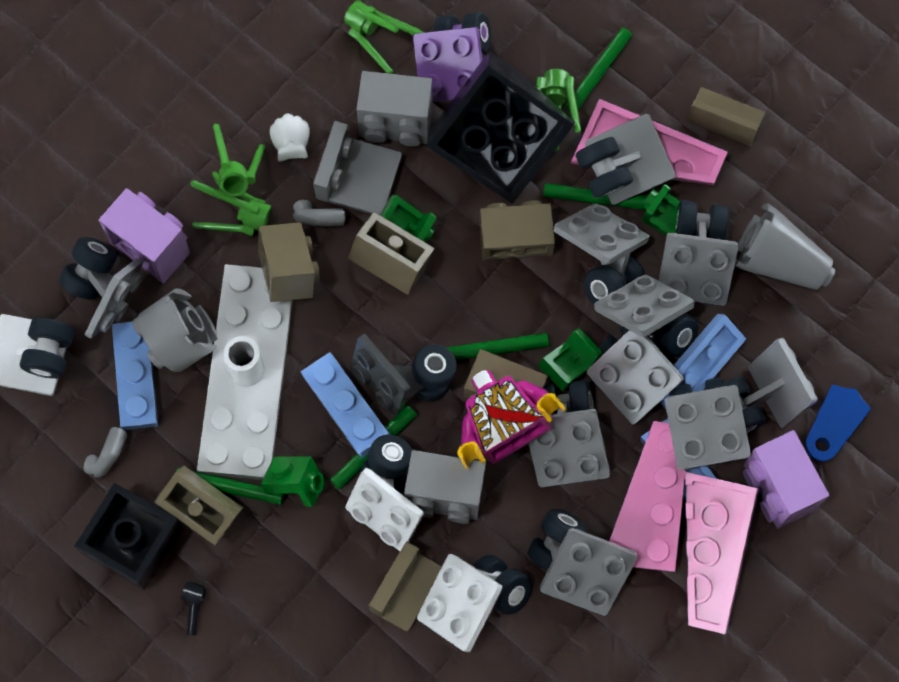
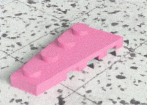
M599 99L574 154L572 164L579 165L575 155L579 150L586 147V140L631 121L640 115ZM652 121L676 174L675 178L671 180L713 186L728 152Z
M653 421L609 542L636 552L637 559L633 565L634 568L676 572L686 469L679 470L677 468L670 427L667 422Z
M685 472L687 496L688 625L727 634L759 489Z

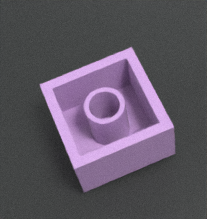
M126 188L100 217V225L113 247L132 261L136 258L143 260L144 263L141 268L164 284L190 254L186 242L187 236L182 231L183 225L172 214L167 212L165 215H162L154 209L155 203L142 192L136 195Z
M794 430L754 448L750 457L744 463V478L748 486L759 489L758 493L763 501L760 503L761 510L767 521L774 522L777 529L816 511L830 496Z

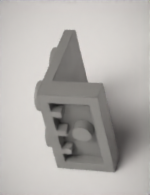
M334 121L313 183L315 198L372 215L375 212L380 215L388 202L402 159L401 152L349 138L348 124Z

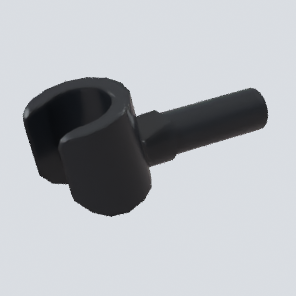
M192 581L185 583L181 599L191 603L186 635L196 636L198 611L206 597V590L202 585Z

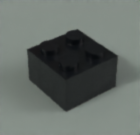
M114 483L74 547L85 557L145 590L183 526L178 518Z

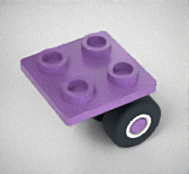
M483 12L467 13L463 18L462 24L454 15L439 16L434 23L433 32L413 35L418 77L432 78V102L453 100L483 60L482 53L489 49L491 43L490 24Z

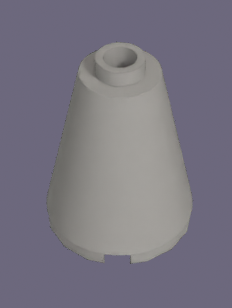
M768 203L764 204L761 208L766 212L762 217L753 216L738 242V251L741 252L739 260L736 259L734 267L813 290L819 289L820 286L826 287L835 274V268L832 267L833 259L774 206Z

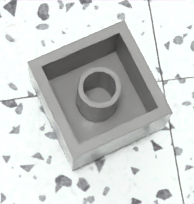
M362 71L357 103L359 137H365L366 140L375 143L393 140L399 141L406 146L427 144L432 113V78Z
M412 450L404 496L424 512L423 517L432 518L433 513L448 515L447 520L451 522L468 524L470 519L477 520L486 462L481 464L480 461L472 460L468 465L469 469L466 470L458 457Z

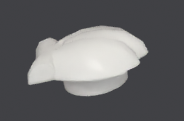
M287 113L282 118H277L270 127L272 143L278 150V161L308 157L306 146L310 133L309 126L300 116H293Z

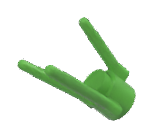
M359 0L350 6L344 17V23L351 27L348 35L356 39L387 74H392L393 70L363 34L371 35L378 25L394 33L398 32V28L412 35L426 33L383 14Z
M550 69L544 73L543 77L536 78V87L560 109L561 105L568 98L571 119L575 122L573 128L576 133H579L581 127L574 93V77L570 76L565 70Z
M214 124L213 130L221 160V168L219 174L213 172L212 177L219 190L231 197L240 196L245 193L248 184L256 182L255 174L262 159L265 145L260 144L258 146L249 170L246 171L244 165L228 159L220 125Z
M194 180L191 181L190 185L193 188L239 207L237 220L243 222L242 225L193 222L192 227L194 229L241 232L253 236L255 230L259 231V226L267 225L272 206L266 204V201L255 198L246 192L237 196L241 198L238 199L227 196L222 191Z

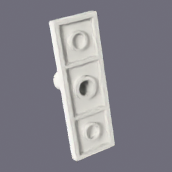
M225 264L216 326L218 339L214 341V345H217V348L213 350L197 465V472L263 480L274 456L293 300L270 302L263 270L260 267ZM245 361H251L247 365L239 366L241 363Z

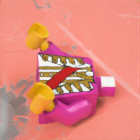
M490 370L481 371L471 380L478 393L465 402L468 412L463 417L461 446L457 450V454L466 470L469 469L468 465L474 459H478L481 464L484 463L486 460L483 454L493 465L553 429L550 425V422L553 421L550 417L551 414L558 409L564 412L566 408L555 394L548 393L545 389L525 380L516 383L510 376H505L496 381Z

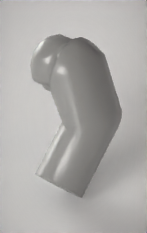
M299 200L294 203L293 209L295 213H293V217L298 223L301 222L304 225L319 227L344 225L345 214L342 208L312 209L313 206L309 200Z
M112 427L99 457L93 454L87 456L83 468L86 474H94L95 478L103 477L107 474L120 456L126 441L127 433L123 429Z

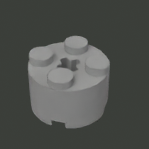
M179 288L172 290L140 312L138 317L132 321L135 331L143 337L150 349L148 357L154 366L159 369L165 366L177 373L184 371L215 350L217 345H213V342L218 339L215 327L201 305L194 308L187 301L192 296Z

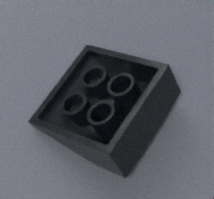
M489 51L429 130L427 147L513 204L574 127L575 122L518 70Z

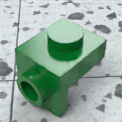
M666 184L659 193L653 189L641 206L646 210L641 221L664 237L668 233L676 232L677 212L680 203L679 200L668 193L671 188Z
M397 195L389 198L380 216L425 243L434 232L435 228L432 225L437 218L432 212L423 214Z
M577 328L571 333L565 343L546 355L538 366L563 391L570 386L571 382L577 381L587 373V370L602 355V351L595 345L592 339L580 328Z
M311 456L273 457L261 485L266 494H299L305 507H313L319 493L323 489L324 479Z

